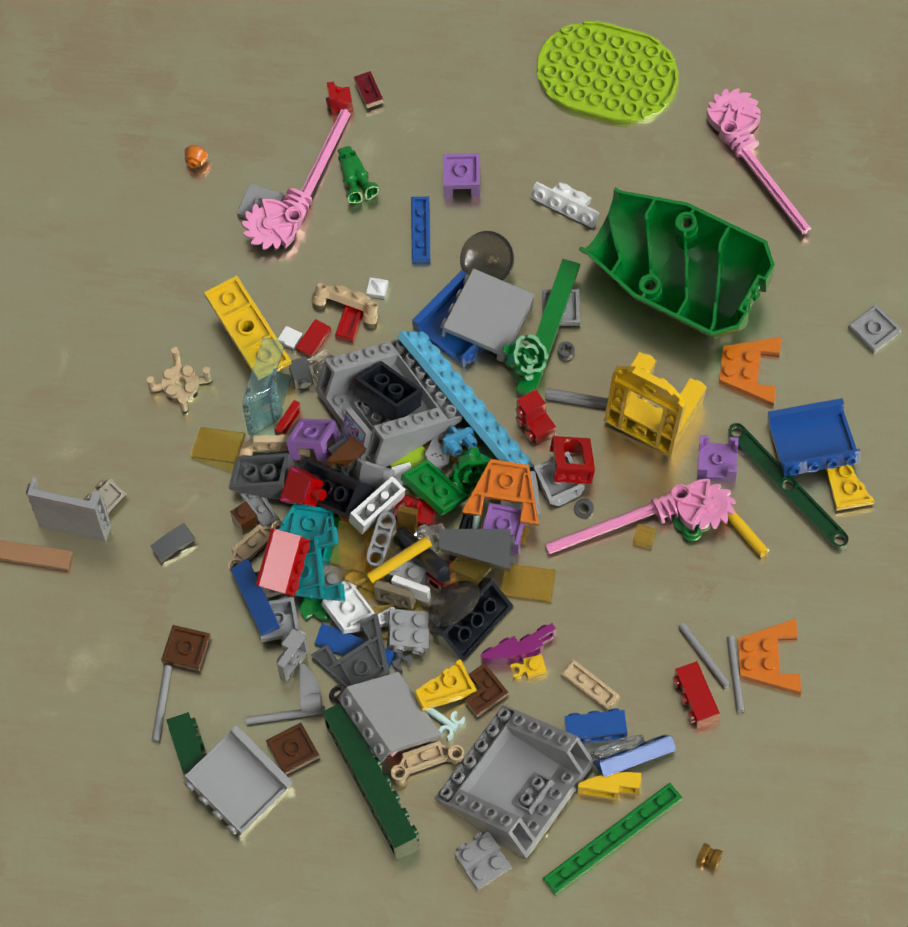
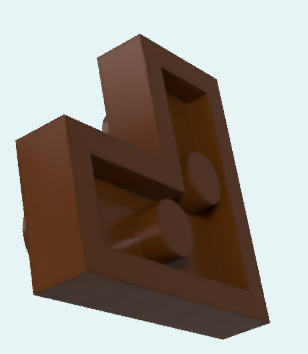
M485 663L469 673L471 680L479 690L465 699V703L476 717H479L509 695L507 689Z

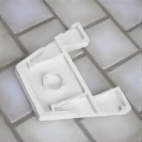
M358 564L342 582L344 584L346 601L323 600L321 604L343 634L363 631L360 623L375 613L356 589V586L369 581L367 572L361 564ZM394 607L378 614L381 628L388 627L389 610L395 609Z

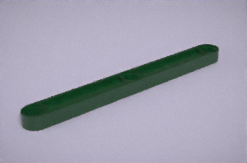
M731 424L728 429V438H739L738 449L835 550L845 549L849 540L847 533L791 475L784 476L780 463L742 424ZM739 429L742 434L736 437L732 435L731 431ZM789 482L793 485V488L785 490L782 484ZM840 536L844 538L845 542L841 545L836 544L834 538Z

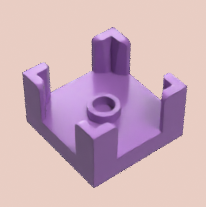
M480 153L443 154L444 197H452L453 189H471V196H480Z
M300 419L286 443L293 460L301 459L298 448L314 449L318 461H327L329 451L326 442L331 437L337 443L340 435L335 420Z
M700 435L697 480L710 479V481L735 482L739 438L729 437L728 444L710 443V436Z
M489 503L483 529H510L511 535H515V546H511V553L519 555L523 529L526 528V524L520 523L522 509Z

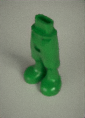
M351 146L338 149V160L343 175V182L350 188L346 192L348 202L358 204L363 201L362 193L357 187V181L362 187L365 199L371 200L379 193V186L375 182H368L369 173L365 170L356 151L352 150Z

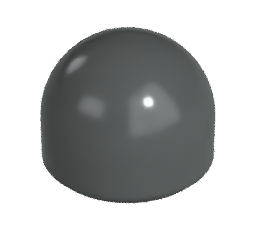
M580 499L575 503L574 511L578 517L588 518L594 512V504L589 499ZM582 503L586 504L589 508L586 514H582L579 510Z
M343 684L334 686L329 693V699L333 703L339 704L338 698L346 687ZM341 691L337 696H334L335 692Z

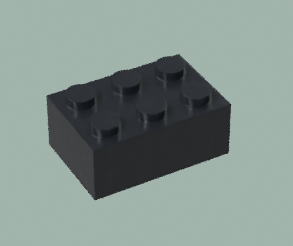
M380 361L355 378L353 395L392 421L406 417L421 407L423 390Z

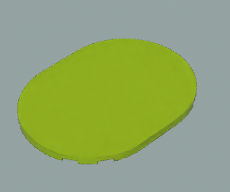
M584 21V23L569 24L560 28L558 32L551 35L544 42L537 58V76L540 86L555 104L566 110L612 123H638L656 116L670 104L678 87L679 75L675 58L670 50L663 46L658 39L643 32L605 22Z

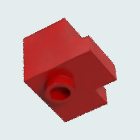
M334 81L327 82L329 97H326L327 108H331L332 115L339 114L341 109H347L348 112H352L353 105L350 87H338Z

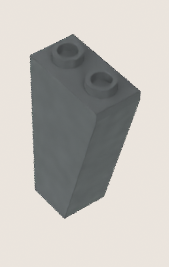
M510 529L439 530V549L443 553L504 571H511V566L515 564V556L511 554V546H515V535H511Z

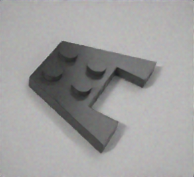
M374 613L360 623L368 641L337 660L329 645H325L311 654L316 661L345 687L389 675L377 613Z

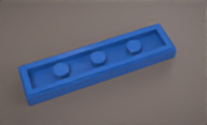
M429 196L411 197L412 264L430 263Z

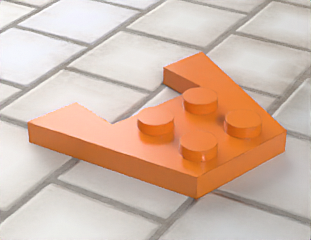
M782 337L723 346L719 383L774 406L776 386L757 384L760 355L779 356Z
M490 459L462 514L481 517L484 498L522 504L520 523L539 526L529 465Z
M796 619L738 638L740 678L801 695L800 674H780L778 640L797 639Z

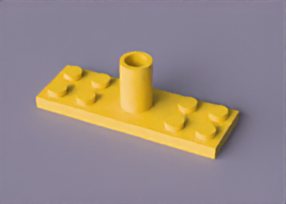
M237 275L204 292L209 304L258 381L292 364L291 359Z

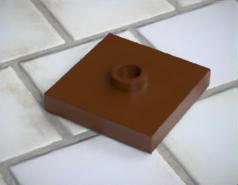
M172 625L161 662L200 672L211 637L210 633Z
M301 722L266 740L271 753L285 775L320 758Z

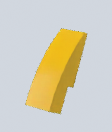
M617 772L607 777L599 775L589 778L578 784V794L617 800L619 792L639 795L642 773Z

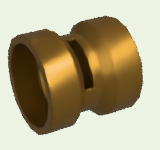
M704 843L696 861L701 864L706 863L715 870L720 862L723 851L712 849L709 844Z

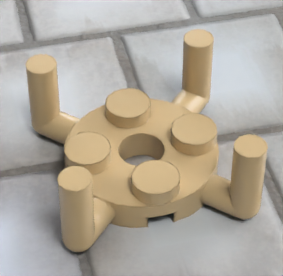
M173 347L171 352L174 367L164 371L161 383L155 384L154 378L149 376L147 384L151 392L163 390L166 396L173 401L179 402L182 412H186L188 410L187 401L198 392L200 384L212 381L210 368L205 367L203 368L204 376L198 377V374L191 366L181 364L179 349ZM180 380L186 382L182 387L176 386V383Z

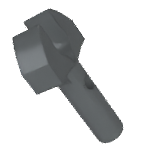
M394 652L396 657L392 661L394 670L403 673L400 666L402 660L407 664L410 671L412 667L411 655L406 656L402 652Z

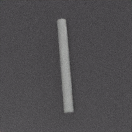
M685 622L680 624L679 629L724 689L728 688L731 685Z
M729 636L727 637L736 711L737 713H742L745 710L735 637Z
M164 665L152 735L153 742L160 741L172 669L169 665Z
M322 706V710L302 712L301 709L248 716L246 717V724L323 714L322 711L325 710V706Z

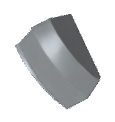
M569 451L565 452L566 463L574 464ZM554 458L531 468L532 471L536 472V479L550 504L561 506L580 497L585 489L584 484L554 482Z
M359 458L357 459L355 478L373 485L372 493L390 477L393 476L395 478L394 470Z

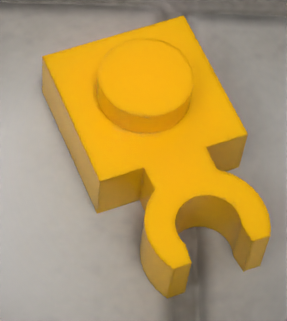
M542 654L524 658L522 665L519 663L510 665L511 670H519V673L513 674V680H519L523 675H527L528 679L547 675Z

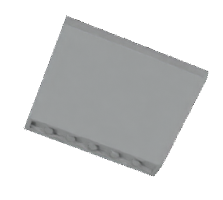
M399 339L325 359L315 390L341 427L346 410L352 408L372 431L366 461L383 467L391 465L448 430V427L458 424L463 417ZM380 361L423 390L421 407L406 417L385 423L386 418L353 395L355 378Z
M503 704L434 799L437 803L484 834L489 832L496 842L511 852L527 859L576 791L578 784L583 781L593 767L594 760L578 736Z

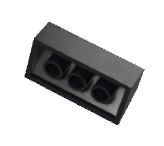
M305 457L300 468L323 481L322 489L326 491L327 495L323 501L318 500L316 505L349 519L350 513L372 494L374 486L310 458Z
M479 576L429 632L439 645L463 662L513 608V604L493 579Z

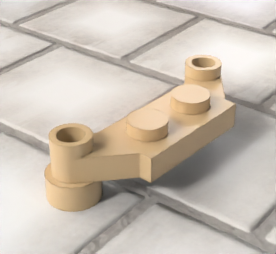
M324 283L316 284L311 300L313 304L325 305L327 298L363 311V322L367 324L377 323L378 304L370 300L371 297L362 292L350 290L343 285L327 286Z
M261 434L253 436L250 440H241L237 457L253 456L254 452H289L286 441L290 435ZM298 448L301 459L296 461L303 462L305 457L310 458L308 448Z
M282 520L275 521L272 526L262 527L259 524L231 549L233 558L228 563L230 573H232L231 569L247 558L250 561L267 546L271 528L279 530Z
M438 741L402 754L403 759L399 765L392 767L391 777L396 784L401 785L409 774L448 761L454 765H459L464 758V750L459 745L448 747Z

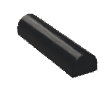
M405 527L398 530L393 537L394 544L402 551L420 540ZM428 548L412 558L439 582L444 583L450 580L449 564L432 549Z

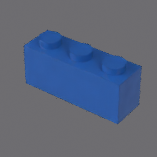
M613 708L608 710V712L590 711L588 714L571 713L568 716H564L565 731L578 736L582 744L627 739L624 710Z

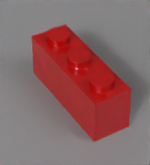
M698 661L676 668L673 682L675 687H679L681 690L680 698L683 705H687L689 709L688 717L690 722L695 723L696 728H700L719 721L720 712Z

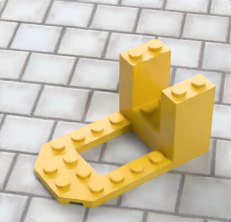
M639 352L631 366H616L613 371L604 422L672 456L701 407L707 386L699 380L690 378L681 394H679L667 380L653 375L656 360L649 354ZM642 396V397H644V398H646V399H648V400H650V401H652V402L658 404L659 406L663 407V409L660 408V407H655V406L649 404V402H648L647 400H645V399H643V398H640V397Z

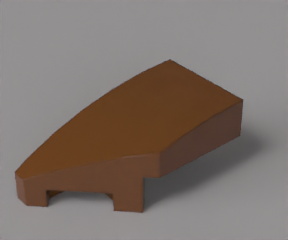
M351 437L331 455L326 464L328 466L342 464L343 467H348L350 463H353L365 454L367 448Z

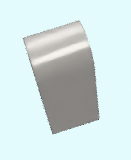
M391 512L381 513L376 523L367 552V563L373 569L385 562L396 527V519ZM384 518H390L392 520V524L390 526H384L382 524V520ZM384 536L387 541L380 545L376 542V539ZM373 555H379L381 560L378 563H373L370 561V558Z

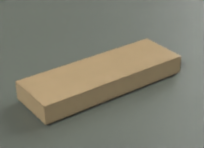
M574 659L561 673V677L605 711H608L620 698L617 692Z

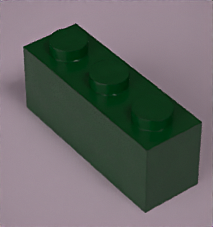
M189 712L166 719L184 775L207 755V753L202 754L201 747H204L201 735H196L195 730L198 729L195 717L191 718Z

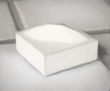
M370 277L366 295L385 299L389 284L388 280Z

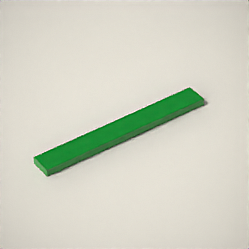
M563 258L536 333V337L539 338L541 344L547 349L548 358L580 269V263ZM538 361L537 363H535L533 369L536 368L537 364L542 363L544 361ZM544 369L539 373L533 374V380L525 381L523 376H521L516 394L524 396L535 389L538 390Z
M669 782L544 876L542 880L556 896L679 803L683 797Z

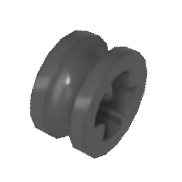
M567 341L560 343L557 351L558 357L562 360L571 359L574 355V345ZM563 348H566V350H569V353L566 354V352L563 351Z

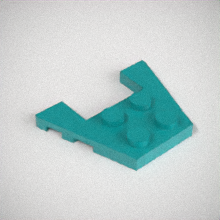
M293 504L282 521L279 530L304 537L311 542L317 535L327 532L328 528L335 527L333 512L325 508ZM338 545L324 549L323 564L340 567Z
M332 526L328 528L327 532L317 535L309 543V551L305 557L304 570L301 573L299 588L296 591L295 597L346 601L344 584L337 583L325 586L321 549L339 545L337 527Z

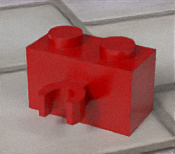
M404 495V498L395 505L393 511L396 524L398 508L400 505L418 509L417 529L430 532L437 512L424 500L415 499L411 495Z

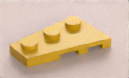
M851 465L825 469L836 511L873 505L875 503L873 497L866 491L862 481L860 482L854 473L855 471Z
M461 659L455 662V665L442 671L441 675L418 688L414 693V697L421 710L425 711L470 697L477 690Z

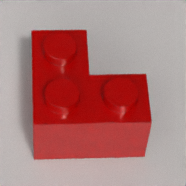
M536 389L516 400V421L520 427L523 426L525 428L526 436L530 441H534L536 446L556 436V426L546 413V403Z

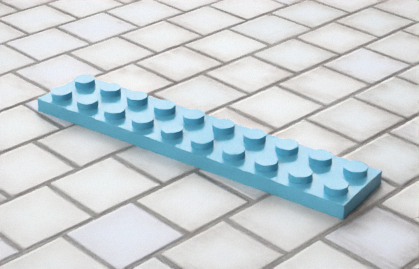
M401 331L397 336L398 339L495 456L501 461L527 464L531 471L534 465L531 463L530 457L521 451L519 444L511 439L508 431L496 421L495 415L489 412L484 402L475 396L473 389L466 385L462 380V376L451 367L450 361L445 359L440 354L439 348L430 342L429 336L422 331Z

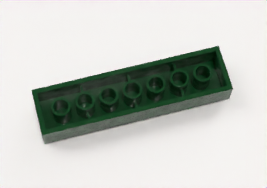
M339 703L322 711L325 726L396 860L398 861L418 851L420 840L415 825L411 826L410 816L406 808L401 807L400 797L396 790H392L391 780L387 773H383L380 760L377 756L374 757L371 747L342 704Z

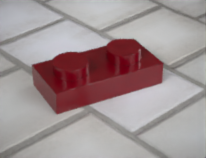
M371 71L354 76V81L366 108L384 103Z

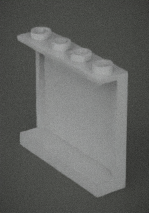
M473 268L471 274H467L464 279V288H460L456 295V303H452L448 313L450 315L448 319L444 318L440 328L443 329L442 337H445L446 333H450L498 354L497 360L504 363L507 355L502 353L503 345H510L517 337L533 305L535 294Z
M33 477L31 484L27 485L26 495L29 498V503H31L32 511H34L39 527L106 542L111 522L101 492L93 490L90 501L40 490L37 479Z
M399 672L348 686L338 698L380 762H383L389 754L423 743L425 746L435 743L442 735L427 712L421 710L414 697V693Z
M237 725L183 777L185 780L184 785L190 791L195 790L199 794L198 799L205 806L209 805L213 809L212 813L219 820L223 819L228 824L226 826L232 834L235 835L237 833L239 836L293 784L280 768Z

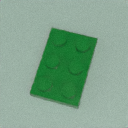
M428 459L401 476V480L441 516L464 503L468 498V495Z

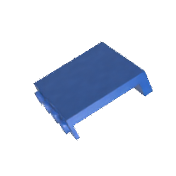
M461 270L412 319V325L416 332L422 331L426 333L433 345L464 367L475 359L476 354L480 350L483 351L485 348L450 333H446L445 337H442L443 329L440 328L444 318L448 319L450 315L448 311L451 304H455L457 301L456 295L459 289H463L465 286L463 282L467 274Z
M843 398L768 411L767 424L784 476H794L806 472L860 463V449L856 448L844 413Z

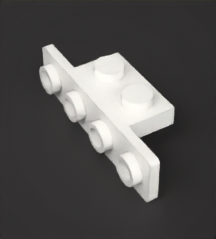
M539 182L534 183L530 196L532 199L590 228L596 226L600 213L588 207L591 197L587 196L584 192L577 191L561 182L553 189Z

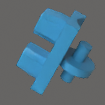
M453 425L448 427V434H445L442 440L443 448L441 451L444 454L449 452L453 457H456L462 453V446L464 445L468 450L470 447H477V440L474 436L475 430L471 426L463 430L462 428L456 429Z

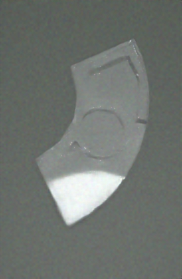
M643 735L623 738L620 741L605 744L591 751L590 756L592 759L608 758L616 753L634 749L644 743L645 740Z

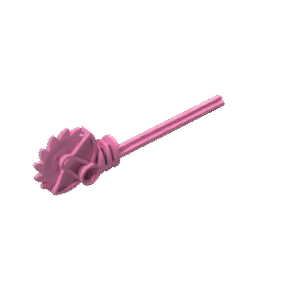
M739 88L734 89L730 93L728 89H724L721 96L715 94L714 102H709L708 104L710 108H707L706 115L710 125L719 132L720 141L731 147L736 157L744 159L801 234H807L811 227L752 153L759 145V141L754 139L753 134H750L760 123L761 116L759 114H761V111L755 106L759 102L749 98L751 93H739Z
M341 109L302 190L288 188L286 191L287 195L284 196L282 202L274 199H262L260 208L257 204H254L252 213L249 211L245 212L247 221H242L241 224L247 231L243 235L253 239L251 241L252 245L263 244V250L273 245L274 249L277 250L280 244L287 248L292 243L296 231L300 229L306 211L312 203L311 194L351 115L347 109Z
M700 479L687 486L679 484L674 486L671 492L666 493L665 497L660 495V499H651L648 505L546 543L545 547L548 554H551L653 514L657 515L661 524L665 523L664 518L671 521V515L678 518L679 514L682 523L691 530H694L697 525H699L700 530L712 525L713 529H716L720 521L727 524V514L734 515V509L731 505L735 504L736 501L728 496L731 494L730 490L720 489L721 484L711 486L710 479Z

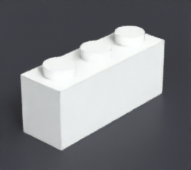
M393 476L390 477L350 513L349 522L363 535L377 522L381 513L389 512L404 498L406 489Z

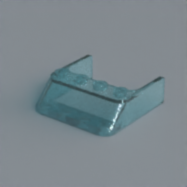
M267 337L262 339L243 399V412L249 435L260 432L282 418V406L291 380L290 375L277 372L285 347L284 341Z

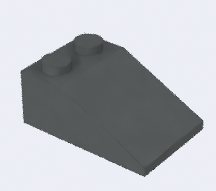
M289 453L236 457L229 489L270 499H279L290 466H297Z

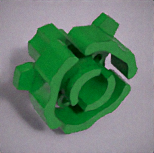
M532 334L518 336L510 345H503L502 353L507 355L505 361L507 366L515 369V373L523 376L525 381L533 380V374L541 372L547 365L544 361L548 359L547 349L541 344L539 338ZM521 340L528 341L530 344L520 342ZM538 361H544L542 363L537 364L536 368L533 369L535 363H537Z
M470 447L469 451H464L462 456L458 458L459 465L457 463L453 464L452 473L448 477L468 494L471 492L470 484H472L474 490L490 459L483 454H479L478 447Z

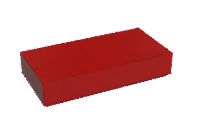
M345 305L335 338L353 342L363 311Z
M315 319L295 347L296 351L312 359L330 333L331 327Z
M293 400L275 427V435L287 434L301 413L300 402Z

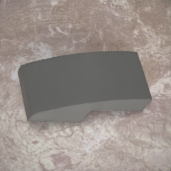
M183 523L161 537L150 547L160 561L164 562L176 551L182 550L196 538L186 524Z

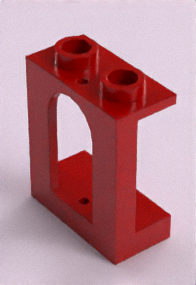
M553 436L549 450L554 454V482L592 484L595 465L591 439ZM565 452L583 454L584 464L566 463Z

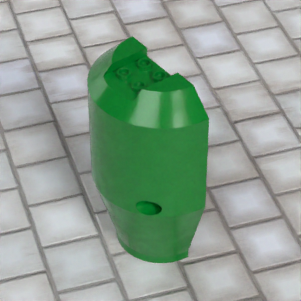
M616 187L613 190V199L609 212L598 234L586 248L581 246L579 248L580 252L593 260L633 299L713 339L741 331L747 326L752 305L758 300L761 292L767 291L775 268L766 240L690 203L622 191Z

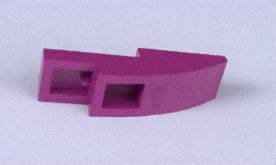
M553 623L542 625L535 633L523 636L519 642L515 636L504 638L499 642V645L493 648L489 647L480 655L481 663H485L487 666H502L522 662L524 658L539 655L544 652L543 644L556 637V628Z

